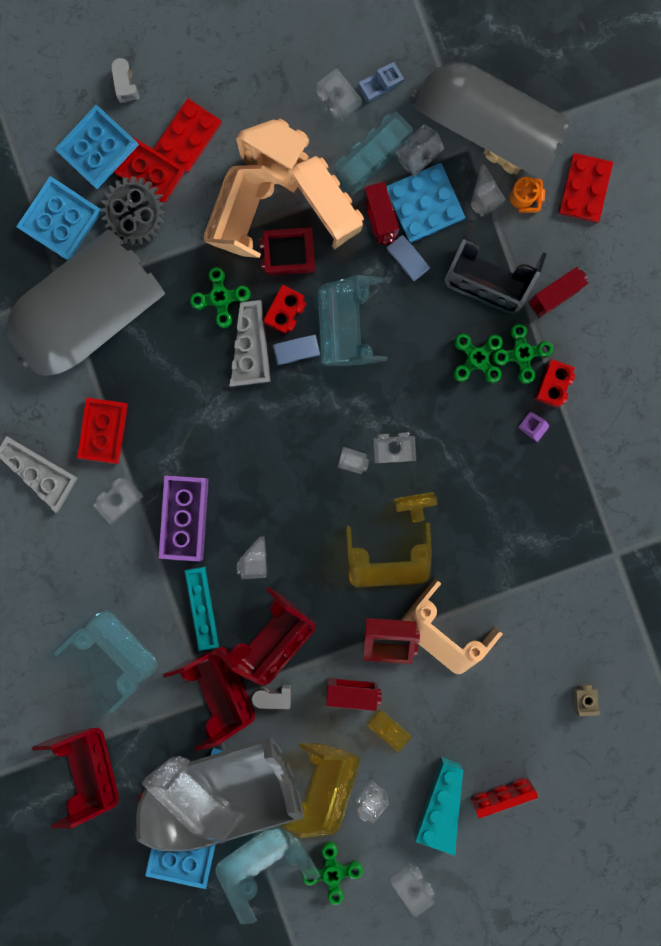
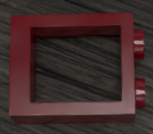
M383 181L365 187L363 199L377 245L381 243L383 245L392 244L397 239L399 226L386 183Z
M312 227L263 231V237L260 238V250H264L265 258H261L262 270H266L267 276L315 272ZM304 236L306 264L271 266L269 239Z
M575 267L533 296L528 303L538 318H541L589 284L587 282V275L583 270Z
M366 618L363 661L412 664L413 656H417L418 643L420 641V630H416V622ZM374 639L409 641L408 645L378 644L373 643Z
M328 678L326 706L377 711V705H381L382 693L381 689H378L377 682Z

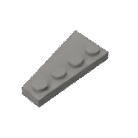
M261 300L240 303L230 387L271 382Z
M8 436L5 437L0 446V459L16 472L55 513H58L78 477Z

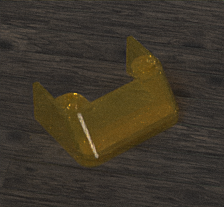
M423 522L424 544H418L412 548L410 562L375 564L369 563V555L365 549L352 548L351 527L346 526L348 569L351 584L356 587L422 584L427 582L431 575L432 559L430 523Z
M300 743L299 747L309 752L310 761L317 764L306 802H301L304 818L280 826L299 838L333 835L341 827L360 765V758L351 752L325 744Z

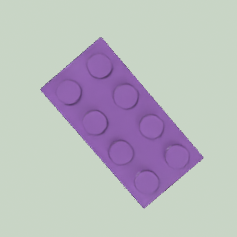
M164 476L159 559L203 560L208 478Z

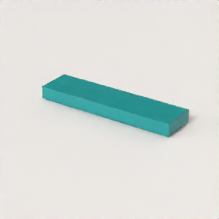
M206 567L184 570L198 651L219 647Z

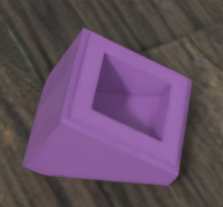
M530 411L518 428L538 442L549 428L547 421Z

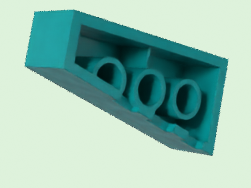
M441 757L414 831L416 842L454 856L463 768L460 763Z

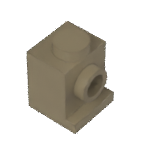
M580 684L579 687L573 688L575 713L578 716L600 715L597 689L592 687L591 684ZM587 697H590V703H585Z

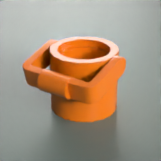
M522 177L515 183L510 191L509 199L511 204L518 209V212L539 213L541 211L542 203L545 201V189H543V181L541 179ZM536 200L538 203L537 208H529Z

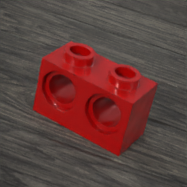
M282 284L263 320L264 324L285 335L288 331L292 332L297 322L294 320L297 313L301 314L306 306L304 295ZM290 297L295 298L297 301L292 307L285 304L286 299ZM280 315L287 317V321L283 325L276 323V318Z
M553 359L549 360L534 400L556 408L560 407L561 404H565L569 394L566 392L568 385H572L576 374L573 373L575 367ZM556 370H561L564 373L563 380L556 378ZM549 389H554L557 392L556 399L549 397Z

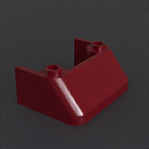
M270 587L266 590L274 598L270 605V612L274 616L249 646L244 643L237 644L229 653L218 647L215 649V652L232 671L261 686L269 684L315 630V623Z
M220 647V649L229 653L226 648ZM215 649L188 660L163 674V677L166 678L180 673L181 677L187 682L197 679L211 711L212 717L205 722V732L208 739L195 746V751L218 746L254 721L255 712L239 674L227 666L215 652Z
M88 728L60 735L32 746L33 751L52 750L53 754L58 757L68 755L77 794L67 800L66 811L68 816L52 823L51 828L72 829L117 805L119 794L105 737L100 728Z

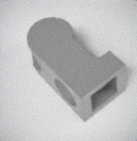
M123 58L114 60L112 63V74L119 102L140 99L136 85L131 84L132 70L129 63Z
M283 685L282 691L268 690L264 687L258 688L253 694L252 702L254 706L262 709H290L291 685Z

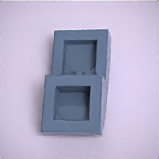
M393 62L378 69L376 74L360 81L357 87L365 101L369 103L404 81V78Z
M403 235L387 247L388 252L413 281L430 269L424 259Z
M315 335L273 345L278 365L320 355Z

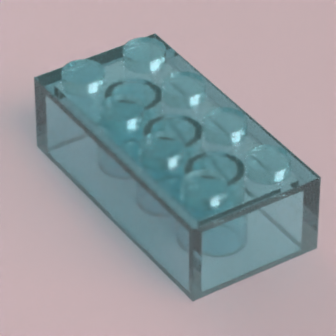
M397 111L392 115L387 114L377 129H371L362 143L358 142L352 147V153L346 158L343 156L336 163L335 176L340 182V186L351 197L410 143L413 128Z

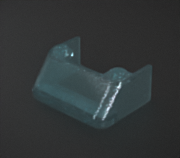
M355 275L320 287L318 305L321 357L325 366L367 365L387 361V356H373L371 346L361 344L359 305L364 304L369 298V286L383 282V278Z
M104 610L96 614L76 631L54 654L57 657L72 644L79 649L85 650L96 643L124 672L118 678L116 684L118 691L123 697L109 710L112 714L157 670L158 662L112 612Z
M283 825L262 831L222 859L216 866V876L241 925L257 921L248 904V901L257 893V885L253 877L283 856L286 857L290 864L299 866L306 880L320 878L305 847Z

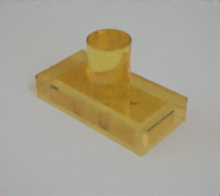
M434 492L394 499L397 512L411 510L412 522L424 521V507L438 505Z
M381 709L367 724L372 731L398 752L402 750L412 737L410 733Z

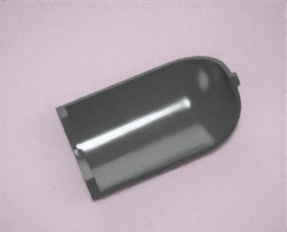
M452 62L436 68L426 77L419 90L417 88L414 89L410 100L413 101L411 106L417 111L541 180H544L556 158V155L553 153L557 145L561 146L567 133L563 131L564 127L567 129L570 123L568 117L482 69L464 62Z
M106 230L30 289L13 306L8 318L7 333L13 349L20 356L17 360L24 368L29 367L36 374L49 376L62 373L74 367L165 294L151 272L147 274L139 265L142 261L132 250L127 251L121 246L123 241L110 230Z
M271 737L188 762L160 773L146 787L139 801L135 829L137 841L152 849L161 851H190L303 819L304 815L299 791L294 792L291 782L294 776L289 763H284L280 756L282 755V750Z

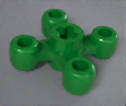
M214 267L209 271V279L213 283V290L207 295L194 293L190 298V304L196 310H201L208 305L215 306L217 308V325L221 328H228L232 324V317L228 313V305L233 301L247 302L251 297V293L246 286H238L234 290H227L223 285L225 279L224 271L219 267ZM216 273L220 274L218 278H214ZM240 292H246V295L244 297H240ZM217 295H219V296H222V295H223L225 299H224L223 301H222V300H219V301H218V299L216 298V296H217ZM201 299L200 304H195V301ZM227 317V321L222 323L221 318Z
M517 323L510 329V335L515 341L514 348L510 351L503 349L495 351L492 355V361L497 366H503L509 361L516 362L520 367L518 373L519 381L523 384H529L535 379V372L530 366L531 359L535 356L541 358L549 357L553 352V346L547 341H543L537 346H530L525 340L527 334L526 326ZM516 329L521 330V335L516 333ZM542 347L547 348V353L542 351ZM521 350L526 351L523 358L520 357ZM498 355L503 356V361L498 359ZM525 372L529 374V379L524 377Z
M459 334L454 340V345L458 350L466 353L467 361L465 364L454 369V379L464 382L469 378L472 370L480 369L485 374V379L488 382L496 383L502 376L501 370L498 367L492 366L488 358L490 353L502 347V338L498 335H491L483 347L477 348L472 345L471 339L467 334ZM464 339L466 344L461 345L459 340ZM491 340H495L497 346H493ZM477 354L482 358L479 363H477L476 359H473ZM458 371H463L464 377L459 376ZM490 372H495L496 377L492 378Z
M326 841L321 848L322 856L326 860L325 865L319 869L312 866L306 867L302 872V880L306 885H314L320 880L325 881L329 885L328 901L333 905H338L343 901L344 897L343 890L339 885L341 879L344 877L359 879L363 874V867L357 860L341 865L336 861L337 845L333 841Z

